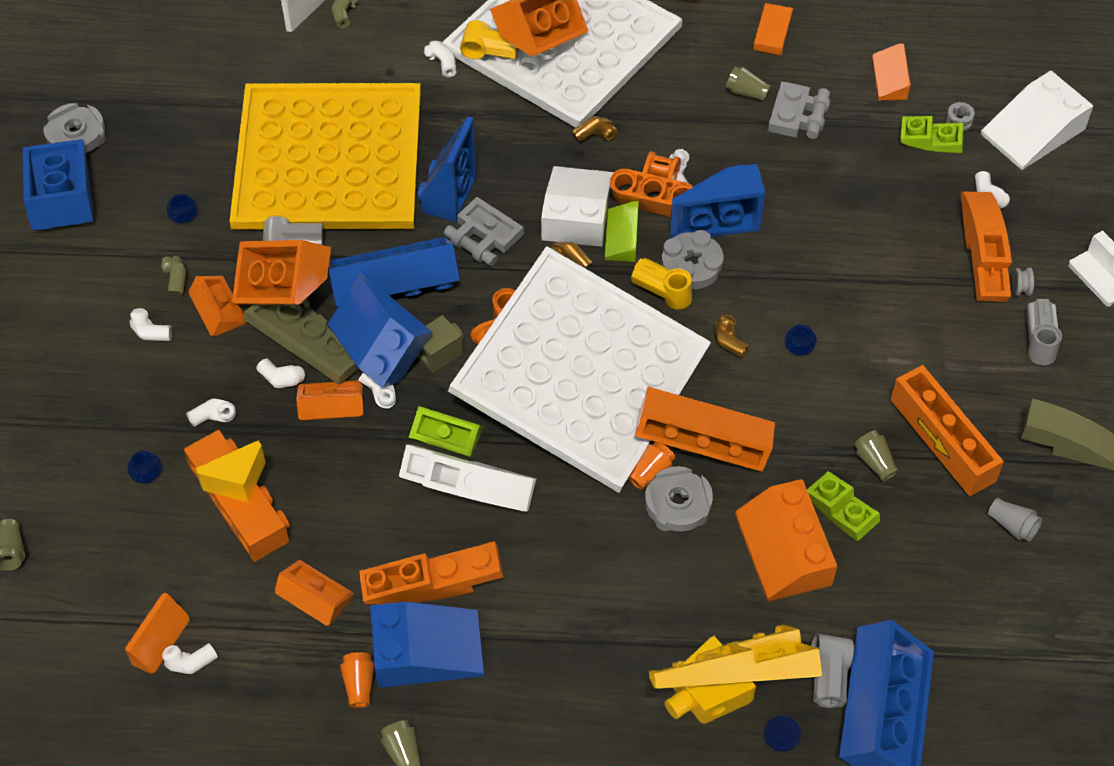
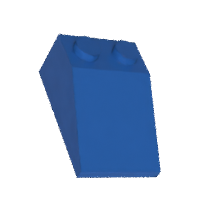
M467 116L442 148L437 160H432L428 172L429 177L426 182L421 183L418 191L422 213L457 222V215L462 211L477 178L474 120L472 117Z
M84 139L23 147V194L31 230L51 229L72 224L80 225L93 221V206Z
M758 164L725 168L673 198L669 239L682 233L695 232L697 230H704L711 237L760 231L765 189Z
M362 273L358 274L328 323V326L357 367L382 388L402 381L433 333Z
M413 602L370 605L374 663L378 688L484 676L477 610Z

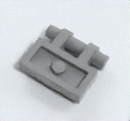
M782 81L769 122L768 132L797 138L798 131L801 129L807 131L806 136L808 138L816 139L824 127V113L828 111L830 106L829 90L821 88L815 97L809 96L810 87ZM804 110L812 111V114L809 116L803 115Z
M476 197L457 215V222L462 226L457 230L449 225L443 233L444 236L451 240L455 247L458 249L464 248L472 254L473 259L479 263L485 262L492 267L496 264L498 256L491 251L497 248L505 253L524 235V227ZM475 234L483 240L478 244L470 237Z

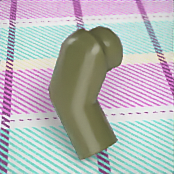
M335 0L331 11L338 28L345 29L350 25L346 10L348 7H355L354 3H357L358 0Z
M175 255L173 257L166 256L162 260V270L165 273H170L167 293L183 295L186 279V269L183 260Z

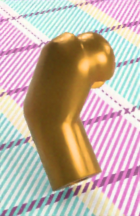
M556 242L551 245V249L585 269L593 263L579 246L573 242Z

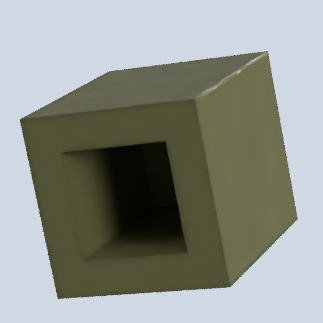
M443 315L426 325L433 333L417 356L432 373L463 354L462 339H464L461 329L455 323L451 324Z

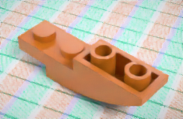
M962 191L961 202L966 247L971 249L977 301L1007 302L1011 298L1008 267L1011 265L1012 259L1008 235L998 202L992 192Z
M495 541L431 559L423 553L359 571L363 602L374 605L397 602L418 603L455 597L474 592L473 585L504 577L499 548Z

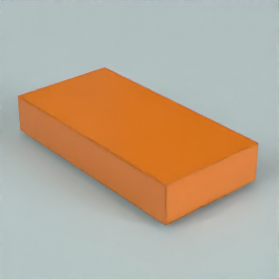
M765 3L753 50L776 55L782 54L793 8Z

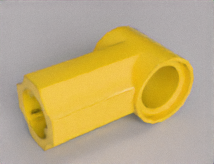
M472 20L467 23L460 45L461 53L470 59H480L485 54L517 59L519 48L502 38L499 31L491 30L488 24L479 20Z
M640 258L636 263L631 275L632 283L665 298V303L672 309H684L691 304L692 277L688 271L681 268L670 270L647 258Z

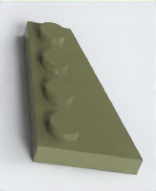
M307 299L299 305H252L244 311V320L337 384L340 385L359 369L338 338L328 327V322L321 314L317 315L312 310Z

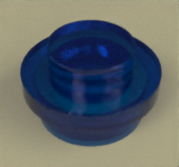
M186 194L173 196L167 206L168 217L177 223L191 221L198 212L196 202Z
M799 324L793 326L786 333L784 342L786 348L791 353L807 355L815 349L817 338L809 326Z
M140 451L131 457L127 469L129 476L135 482L149 483L160 475L162 465L160 459L155 454L149 451Z
M777 716L766 724L764 737L772 749L778 752H787L793 750L798 745L801 738V730L793 719L787 716Z

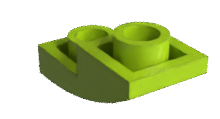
M933 116L902 118L901 143L928 151L963 153V123L933 124Z
M829 471L807 489L813 504L836 526L857 542L880 522V513L856 498L853 487Z

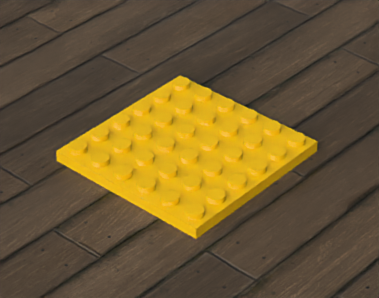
M420 83L245 84L230 213L231 229H264L265 220L273 216L284 217L291 223H323L324 229H414L421 103Z

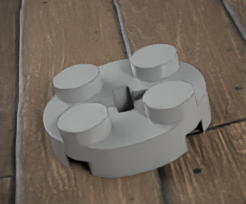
M77 103L66 104L55 109L48 116L49 122L46 127L44 125L43 131L47 143L84 139L86 153L90 152L97 146L102 145L106 139L102 115L93 106L87 105L88 108L78 107ZM75 127L76 129H79V130H78V131H75V132H71V131H70V128Z
M697 230L695 232L682 233L668 239L664 243L661 265L670 270L681 268L688 271L692 277V289H700L713 284L717 280L718 274L723 267L724 255L720 245L711 238L708 232ZM688 257L698 258L697 264L685 260Z
M675 466L659 471L655 475V479L646 488L645 507L647 513L662 531H688L704 525L712 508L713 492L709 482L702 475L700 478L692 473V469ZM676 493L680 494L681 498L688 499L683 504H676L671 501Z

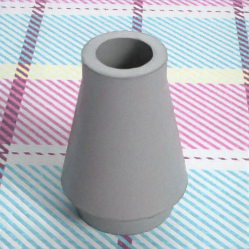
M1000 498L995 499L988 511L990 517L998 521L1018 540L1031 541L1042 523V518L1037 516L1035 510L1003 501Z

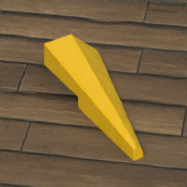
M780 625L775 627L774 634L765 636V633H757L753 635V639L741 642L734 641L696 655V662L685 664L684 661L672 663V668L659 671L652 670L649 672L654 688L657 689L822 676L819 648L801 643L799 629Z

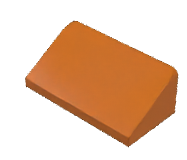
M904 43L872 54L878 100H907L910 90V79Z
M224 276L195 277L189 289V295L211 336L220 335L246 324L239 304H232L233 293Z
M358 380L343 381L340 385L336 382L299 384L296 398L298 418L300 420L362 416L364 413L363 384Z
M298 560L280 572L275 587V593L326 626L334 622L354 596L353 592L302 560Z
M161 594L125 647L131 664L150 674H154L163 662V651L175 644L190 621L188 614L169 594Z

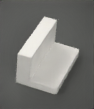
M1101 231L1093 236L1088 251L1071 259L1068 266L1109 307L1114 304V242L1104 231Z

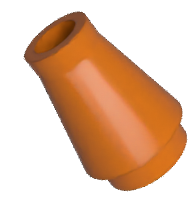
M654 442L653 445L648 444L632 473L629 475V481L638 489L643 490L655 479V475L659 471L673 467L672 462L676 459L674 453L662 443Z
M357 652L346 654L343 656V663L340 665L349 699V707H367L370 705L375 663L372 661L371 654Z

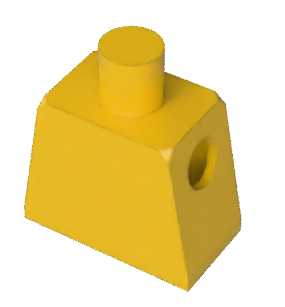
M712 636L685 661V664L696 662V655L720 647L722 644L715 636ZM753 682L673 687L676 694L664 703L674 719L680 718L691 710L702 724H706L753 702L756 686Z

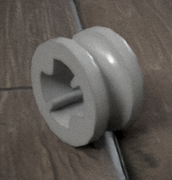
M963 102L954 103L948 109L946 123H963L964 131L972 126L975 114L974 109L969 104Z
M1014 268L1012 273L1013 294L1019 296L1024 292L1025 295L1031 296L1034 290V273L1032 268H1026L1025 271H1021L1020 268Z

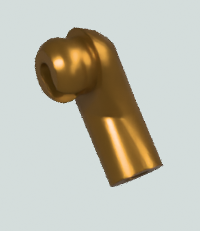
M597 116L589 118L572 130L579 142H582L592 134L603 136L605 140L609 141L614 139L618 133L615 124L610 119Z
M728 314L721 315L714 327L718 345L739 358H744L750 345L736 338L734 329L736 325L735 318Z

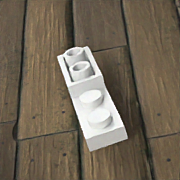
M406 445L399 477L421 483L425 487L525 512L529 511L536 479L480 462L467 461L415 445Z

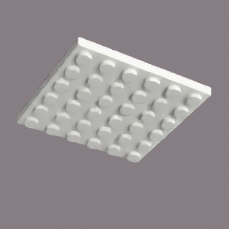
M488 0L446 38L442 44L458 60L576 128L593 117L682 27V18L649 0H577L589 32L532 57L519 49L517 59L485 54L480 59H470L460 51L467 23L472 20L483 21L488 24L491 30L498 31L490 8L510 1Z
M546 246L457 374L448 392L619 493L647 445L651 442V440L635 436L639 410L647 387L680 395L711 342Z

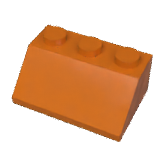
M510 0L490 8L500 36L531 57L589 32L577 0Z
M305 240L240 242L232 304H301L327 279L331 247Z
M803 479L771 486L735 511L738 525L767 602L833 585L837 564Z

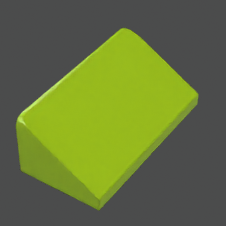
M632 201L608 209L605 260L635 262L639 201Z
M418 406L409 438L471 457L484 426Z

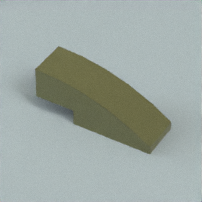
M1032 398L1026 414L1021 439L1053 447L1052 455L1114 470V434L1111 431L1075 412Z

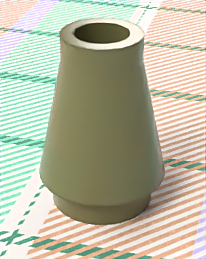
M734 66L725 86L733 94L752 97L762 101L765 100L771 85L762 81L743 66L742 68Z
M877 430L865 434L854 443L857 448L856 454L880 477L882 482L891 479L899 472L884 435H879Z
M4 519L0 521V570L12 571L21 566V562L25 559V552L20 535L19 522L14 519Z
M407 720L392 723L381 730L383 738L380 742L396 766H421L415 729L409 726Z

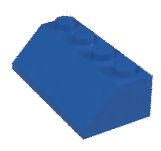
M446 237L329 260L328 278L336 306L340 305L360 273L365 275L391 298L392 294L404 292V296L417 295L423 292L422 288L434 286L435 290L450 288L453 286L452 282L460 280L453 243Z
M893 620L857 627L839 758L851 766H921L934 651Z

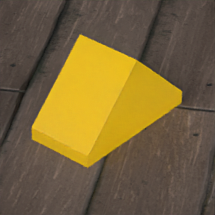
M258 440L195 469L203 491L249 502L266 462L262 446Z

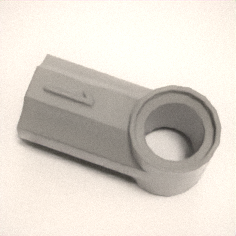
M269 217L264 222L263 241L305 240L324 245L323 223H291L284 217Z
M1037 299L1033 303H1028L1026 310L1030 342L1027 354L1033 363L1045 366L1052 364L1056 360L1062 340V333L1058 328L1056 305L1052 304L1049 299Z
M816 633L811 646L819 648L822 676L814 677L813 702L826 708L843 707L847 699V670L851 666L854 654L853 640Z

